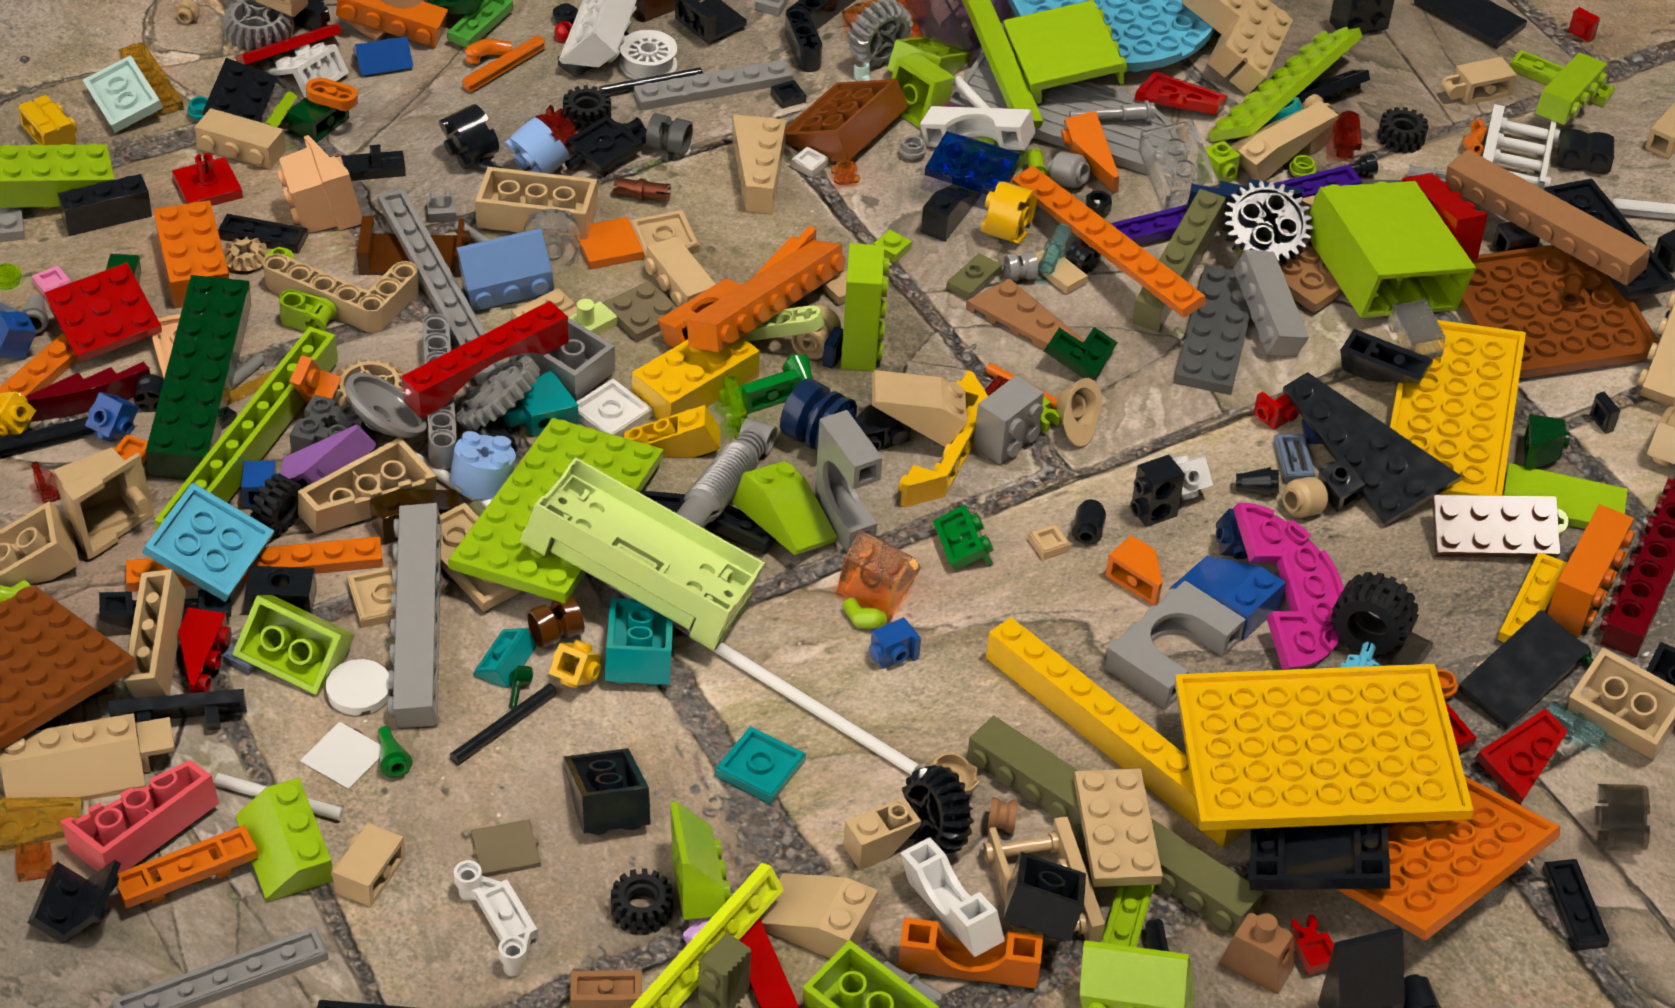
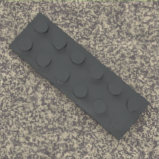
M1204 265L1198 290L1205 295L1206 304L1191 314L1174 383L1231 395L1251 313L1243 297L1239 282L1234 275V270Z

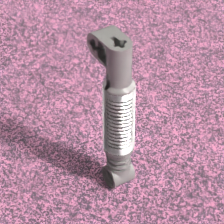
M751 418L745 419L737 439L723 447L686 492L685 502L676 513L702 528L707 523H711L718 518L734 498L743 473L755 470L761 455H768L773 449L777 437V427Z

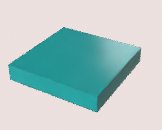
M750 726L715 768V776L772 804L805 763L806 753Z

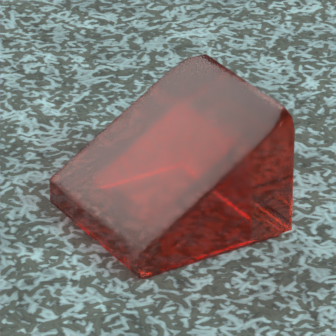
M37 461L32 462L34 482L42 502L45 504L49 501L61 500L55 475Z

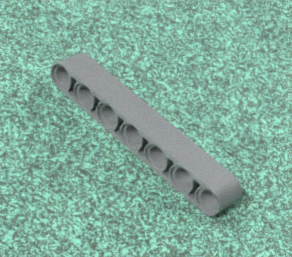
M430 314L423 319V364L451 351L449 320L444 315ZM454 397L447 406L426 416L429 463L433 468L440 470L451 468L454 448L457 442Z

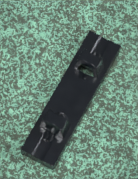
M377 144L369 146L370 153L341 156L351 181L406 176L403 150L381 152V145Z
M244 689L109 701L110 717L134 713L135 722H143L167 717L176 719L205 716L207 730L221 729L220 714L247 712Z

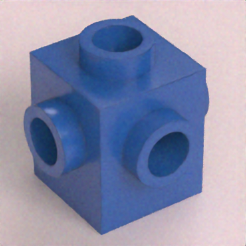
M99 392L95 403L89 410V417L85 426L95 430L94 435L108 442H112L113 438L122 440L133 429V421L139 407L117 395Z

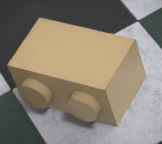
M367 823L360 834L356 833L353 836L345 855L342 858H338L332 867L331 876L333 877L335 893L372 907L406 858L404 837Z

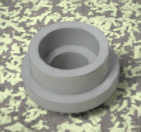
M907 136L901 142L899 152L909 160H916L926 154V145L923 139L918 136Z

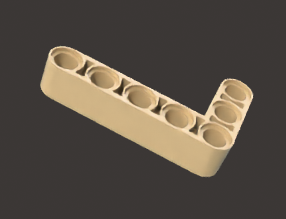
M271 254L263 260L265 286L267 289L279 295L285 290L297 289L313 296L326 298L337 307L335 319L369 333L383 330L419 293L417 266L408 261H401L393 265L369 290H366L283 254Z

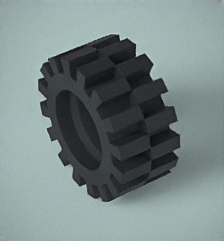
M583 85L584 89H580L579 86L575 87V91L570 89L568 94H565L563 97V120L566 122V125L568 127L573 126V130L576 131L581 128L582 131L606 115L611 117V98L609 93H605L604 89L601 88L597 91V86L588 89V85Z
M1394 107V111L1390 108L1382 114L1377 138L1380 139L1381 145L1386 144L1385 148L1388 150L1392 147L1394 148L1393 152L1398 153V150H1402V153L1407 154V151L1410 150L1413 153L1416 149L1420 150L1424 146L1429 127L1427 118H1423L1424 115L1422 113L1417 115V110L1407 111V107H1403V110H1400L1399 107Z
M274 474L271 476V480L268 478L264 481V487H259V495H255L253 498L256 502L251 504L250 510L253 512L250 513V517L273 529V534L280 535L281 532L285 533L288 530V526H293L294 518L298 519L299 517L298 491L303 489V487L281 474Z
M642 868V874H637L636 869L630 870V877L625 873L620 875V882L615 880L613 889H611V915H613L614 922L616 924L620 923V928L624 931L630 927V934L634 935L637 934L638 929L642 930V935H649L650 928L653 929L654 933L660 931V924L665 927L668 924V918L671 919L673 915V888L671 883L668 884V879L664 875L659 879V872L653 870L651 875H648V869ZM638 896H647L654 899L655 903L648 907H636L631 905L629 900Z

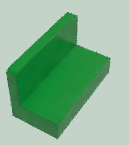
M795 369L780 372L732 388V394L746 415L785 403L794 388L800 383V375Z

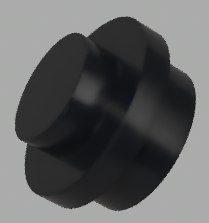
M569 3L560 4L553 9V18L557 24L562 21H568L573 25L578 9Z

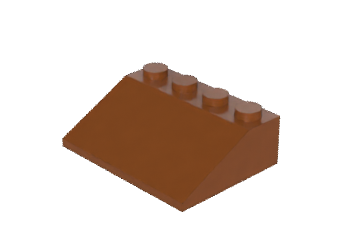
M898 80L837 82L786 127L785 143L801 150L808 146L829 157V162L840 161L841 163H847L852 161L861 149L868 147L873 138L882 134L885 128L891 122L899 119L900 114L908 108Z

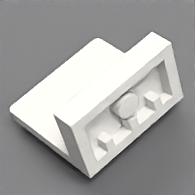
M323 42L312 47L307 44L297 48L294 51V56L279 59L275 62L276 67L268 71L269 74L274 76L293 74L304 98L307 97L306 83L309 80L326 78L337 81L349 73L336 44L324 45Z

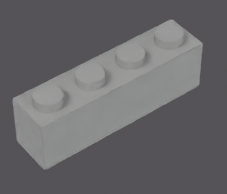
M1244 250L1233 270L1250 310L1251 318L1258 330L1260 341L1263 343L1267 355L1297 356L1309 339V336L1275 252Z

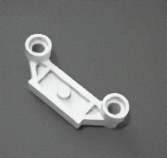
M471 860L458 863L454 868V883L458 887L459 896L466 901H477L500 940L498 946L499 959L503 963L504 972L509 976L520 975L524 971V963L527 959L531 940L538 937L535 924L507 879L500 882L482 876L480 865Z

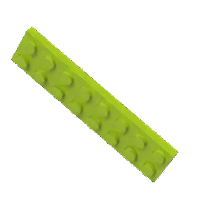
M1348 27L1336 30L1334 33L1323 31L1313 36L1314 40L1311 43L1302 46L1297 55L1288 58L1283 67L1272 72L1273 76L1261 82L1255 92L1247 94L1241 104L1232 107L1226 117L1215 122L1216 126L1208 132L1211 142L1252 136L1363 37L1360 28L1348 30Z

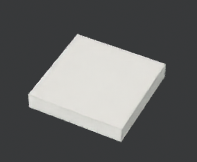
M611 379L576 402L578 404L579 421L586 427L621 437L624 435V431L637 427L654 416L653 407L615 379Z

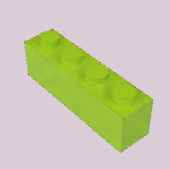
M1579 52L1542 90L1535 114L1563 125L1572 117L1576 118L1580 108H1585L1589 98L1595 97L1598 88L1602 89L1608 78V74L1605 73L1608 63Z

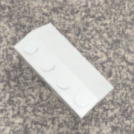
M583 0L559 61L562 64L600 67L607 61L610 63L615 60L620 53V50H618L619 46L626 37L624 35L625 30L631 24L629 19L636 10L635 3L637 0Z

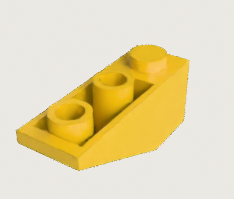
M702 405L624 431V438L664 449L663 457L694 458L720 449L721 428L706 405Z

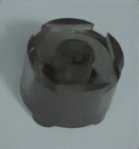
M1598 783L1597 803H1601V806L1594 807V825L1600 826L1602 831L1597 830V850L1646 851L1650 836V825H1647V814H1650L1647 786L1639 784Z

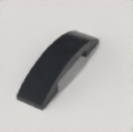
M198 589V598L185 599L182 620L188 607L226 613V618L231 617V595L225 602L204 589ZM132 591L99 592L100 621L132 629L137 600H132Z

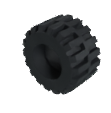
M1365 572L1363 576L1358 574L1353 577L1352 581L1349 580L1332 609L1331 621L1334 623L1332 628L1334 632L1339 633L1337 638L1341 642H1346L1348 644L1347 648L1353 651L1355 649L1359 651V654L1363 643L1369 642L1367 652L1371 643H1373L1376 650L1372 658H1379L1380 655L1387 658L1392 653H1398L1405 645L1419 616L1417 614L1419 610L1418 604L1414 603L1415 596L1413 593L1406 591L1408 587L1404 583L1399 584L1396 582V578L1392 576L1387 578L1384 576V573L1379 572L1376 575H1373L1371 572ZM1369 612H1371V613L1377 615V616L1380 617V618H1377V617L1373 616V615L1370 614Z

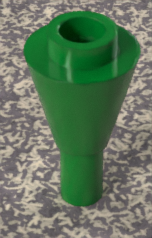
M805 354L789 356L782 366L783 372L795 369L800 375V382L807 378L813 379L809 357Z
M388 726L379 728L378 735L381 741L380 771L383 775L391 778L406 774L412 767V757L394 739Z

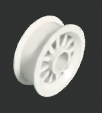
M656 30L635 31L628 34L619 46L622 55L620 58V69L631 79L635 80L672 73L677 69V60L675 58L677 44L666 33Z

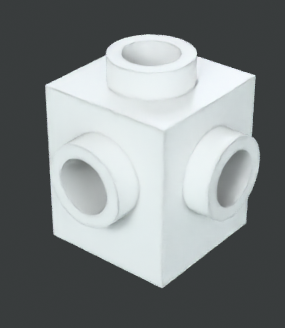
M1181 455L1173 458L1185 473L1181 500L1199 496L1198 490L1213 486L1205 456L1188 459V455Z

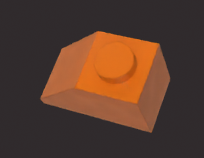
M1130 535L1109 554L1105 576L1151 605H1158L1163 582L1156 550Z

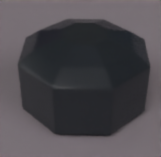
M1092 191L1086 195L1085 205L1098 215L1105 216L1111 211L1112 198L1111 195L1104 191Z

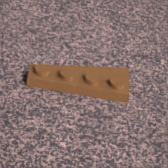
M1010 278L966 302V309L970 312L975 313L979 311L985 314L987 321L995 325L1000 322L1010 328V333L1017 337L1024 336L1032 339V345L1042 350L1046 348L1059 327L1083 343L1085 341Z

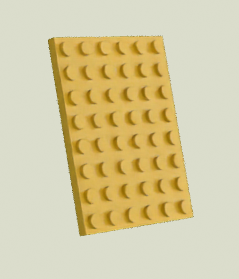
M1435 664L1175 674L1174 684L1200 831L1470 820L1473 817L1474 809Z

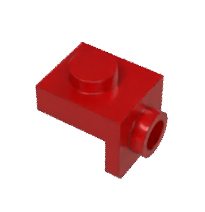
M1263 391L1257 394L1254 415L1273 430L1288 421H1294L1299 416L1298 411L1285 394L1275 400Z

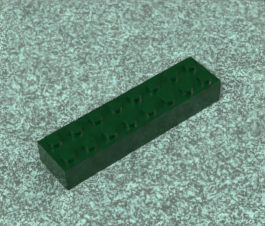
M198 275L190 276L146 447L148 475L187 479L219 440L251 308L250 281Z

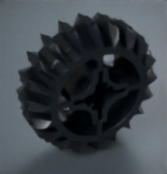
M942 765L925 766L913 771L912 775L906 778V786L902 787L904 798L921 820V825L909 839H914V845L930 837L946 856L955 854L962 849V846L968 844L967 837L972 835L970 824L974 822L970 815V811L973 808L969 805L968 799L970 795L965 792V783L959 782L958 773H952L950 767H943Z

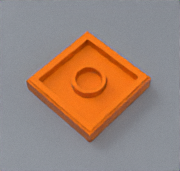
M628 217L592 223L587 240L577 239L589 269L644 259L643 248Z

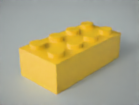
M743 337L719 353L690 348L689 341L686 340L633 371L632 393L654 408V416L657 419L666 418L702 405L708 407L732 393V388L746 384L759 376L760 350Z

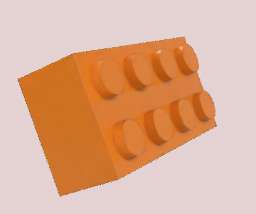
M210 200L153 209L157 237L174 309L183 307L191 275L229 279Z
M1601 504L1598 505L1560 575L1547 612L1548 616L1577 637H1580L1585 626L1588 628L1592 627L1598 612L1594 609L1595 607L1601 609L1608 594L1605 588H1612L1618 574L1615 568L1622 569L1628 555L1624 548L1628 549L1635 535V532L1630 530L1634 520L1633 517Z

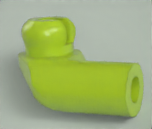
M848 598L842 604L843 610L859 629L880 628L887 622V616L883 611L876 608H861L855 598Z

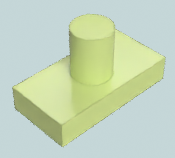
M590 299L579 300L577 302V313L569 317L597 335L618 325V316L601 301L594 304Z

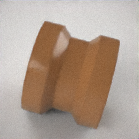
M992 797L987 830L989 831V828L996 827V829H1004L1007 833L1014 834L1018 801L1011 800L1006 803L1001 802L999 798Z

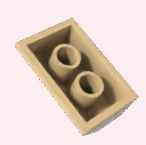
M1603 647L1569 696L1567 712L1654 760L1675 727V686Z

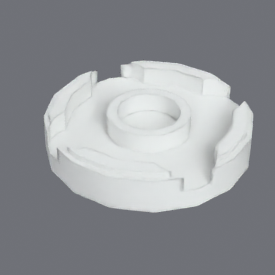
M366 659L350 660L338 665L330 672L326 680V693L330 704L341 713L353 716L362 715V712L369 710L370 713L378 711L388 702V697L392 694L388 671L379 663Z

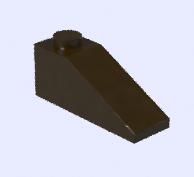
M397 489L370 499L372 526L384 545L398 541L394 532V519H399V506L437 503L441 515L463 504L464 501L456 490Z

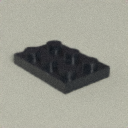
M225 58L202 115H205L212 108L260 122L277 76Z

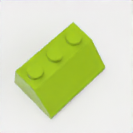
M257 595L232 655L315 695H319L326 686V680L330 672L344 662L355 634L273 595Z
M300 777L266 787L235 815L238 827L245 825L257 848L258 858L252 860L251 863L266 902L333 882V877L331 876L332 860Z
M677 801L670 802L672 861L683 920L713 917L731 897L729 880L723 881L726 880L725 860H721L720 839H714L710 824Z
M1085 940L1079 995L1082 1008H1193L1196 991L1190 955Z

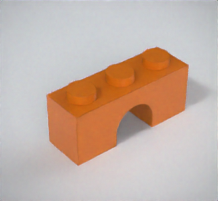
M724 279L659 318L657 321L666 344L674 348L688 340L686 320L742 284Z

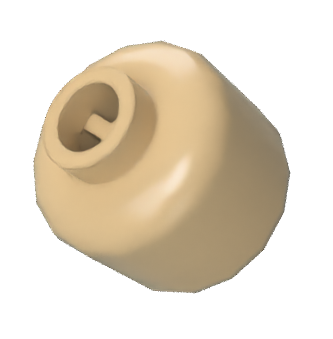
M1316 477L1295 479L1290 481L1285 487L1282 497L1283 504L1294 517L1305 518L1322 513L1326 508L1328 492L1323 482Z

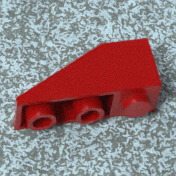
M188 607L178 629L188 684L191 693L209 692L212 673L220 667L221 652L224 646L229 645L232 630L227 625L226 613Z

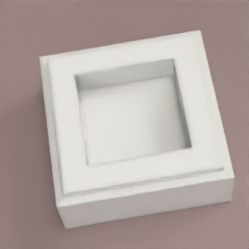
M807 146L791 159L790 167L813 178L828 166L829 157Z

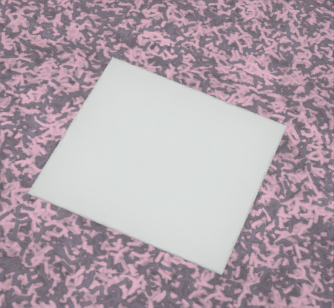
M339 722L300 762L349 789L380 758L381 745Z

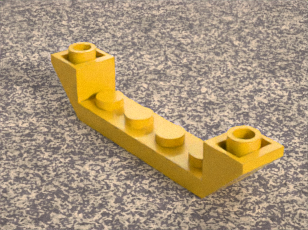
M967 370L962 381L957 380L956 382L965 391L966 425L953 439V443L946 445L942 462H937L933 471L913 464L908 475L901 477L898 485V492H901V506L908 507L945 497L973 448L978 404L988 397L973 372Z

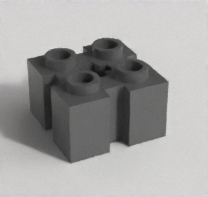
M313 395L304 410L305 418L299 419L289 434L292 454L357 424L369 437L372 436V430L356 414L350 403L339 407L334 399Z

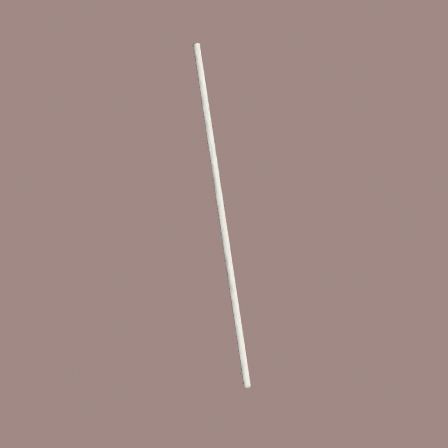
M414 451L435 473L439 481L462 494L461 487L455 484L454 488L451 485L450 473L448 471L433 468L429 463V459ZM462 494L471 501H479L484 508L492 500L475 499ZM606 584L607 586L611 587L612 589H614L615 591L619 592L620 594H622L623 596L627 597L628 599H633V598L629 597L628 595L622 593L621 591H619V590L613 588L612 586ZM673 621V627L687 636L690 635L692 628L688 630ZM723 642L713 651L912 775L913 771L920 768V765Z

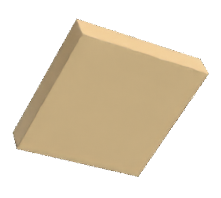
M683 210L629 220L643 248L644 260L647 258L648 245L675 236L679 238L691 254L700 252V244Z
M398 565L347 576V584L361 628L391 621V618H396V612L392 610L391 594L397 593V587L393 585L392 569L397 568Z

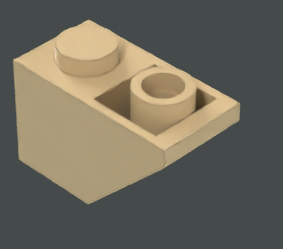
M903 797L845 821L843 847L858 869L862 870L890 858L921 825V820Z

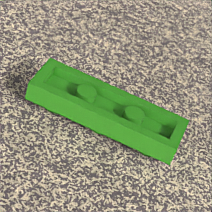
M482 0L476 12L464 16L447 31L448 41L465 48L479 41L513 10V1Z

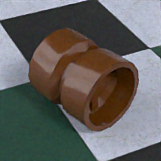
M571 595L566 603L554 600L551 603V607L543 604L527 610L528 627L540 649L559 643L560 637L570 639L583 634L585 631L580 608Z

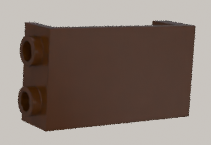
M362 216L357 249L359 275H384L396 263L401 261L410 262L395 234H375L374 216ZM459 218L457 235H430L454 277H461L457 247L470 245V230H465V220Z

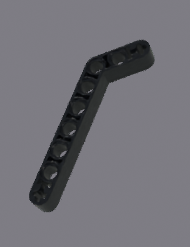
M799 0L786 10L785 37L801 70L815 72L821 68L822 41L817 29L856 0Z

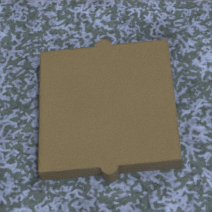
M530 819L471 830L475 847L473 857L478 860L482 876L489 877L541 867L537 850L539 842L537 838H534Z

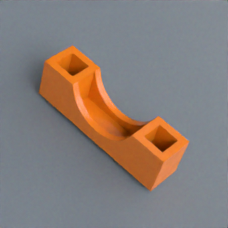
M337 0L336 16L399 37L408 36L409 40L436 48L445 30L448 9L424 1L414 7L397 8L387 5L381 0Z
M904 917L898 968L906 972L1037 989L1043 935L1008 931L1004 935V942L974 957L960 940L947 934L939 922Z

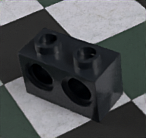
M1169 454L1137 466L1130 507L1134 516L1138 517L1146 527L1169 520L1178 515L1185 473Z

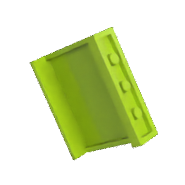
M1094 0L1003 20L1004 32L1036 104L1042 103L1041 90L1115 73L1120 85L1124 84V73L1127 72L1126 60L1124 56L1120 57L1118 43L1116 40H1112L1110 25H1105L1103 10L1097 8Z

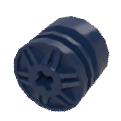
M807 378L802 380L789 395L780 417V430L783 434L798 442L803 443L806 441L808 447L817 449L818 452L819 420L848 410L855 419L857 404L855 400L843 396L839 392H831L830 388L824 384Z

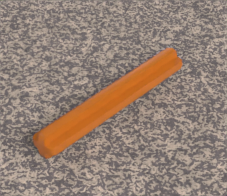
M536 35L466 76L462 80L463 88L468 92H473L545 49L544 38Z

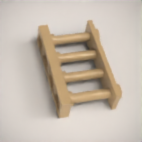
M1068 817L1054 818L1053 830L1051 833H1048L1047 837L1002 844L996 827L989 828L988 840L986 843H983V854L986 863L991 862L1004 905L1007 885L1013 870L1009 869L1006 857L1019 855L1020 852L1033 853L1050 850L1051 853L1056 852L1057 864L1086 873L1084 908L1074 932L1078 931L1079 934H1084L1087 941L1102 942L1105 922ZM1011 923L1009 925V931L1038 934L1045 937L1042 932L1030 928H1018Z

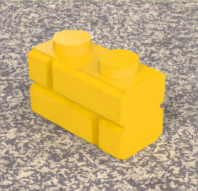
M43 95L35 98L34 102L30 100L19 105L18 111L21 125L39 145H75V132L78 131L77 125L71 116H65L59 102L54 103L48 96Z

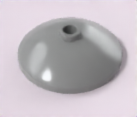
M361 372L354 373L347 379L345 383L347 398L356 414L371 430L388 436L414 438L420 436L426 429V418L421 419L404 403L403 391L395 385L375 375Z

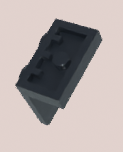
M675 0V19L707 44L747 25V20L722 0H705L702 2L698 0Z
M114 859L88 879L59 862L55 863L49 869L27 923L62 944L74 935H81L87 926L93 922L98 923L106 914L108 909L106 900L119 882L117 873L121 863Z

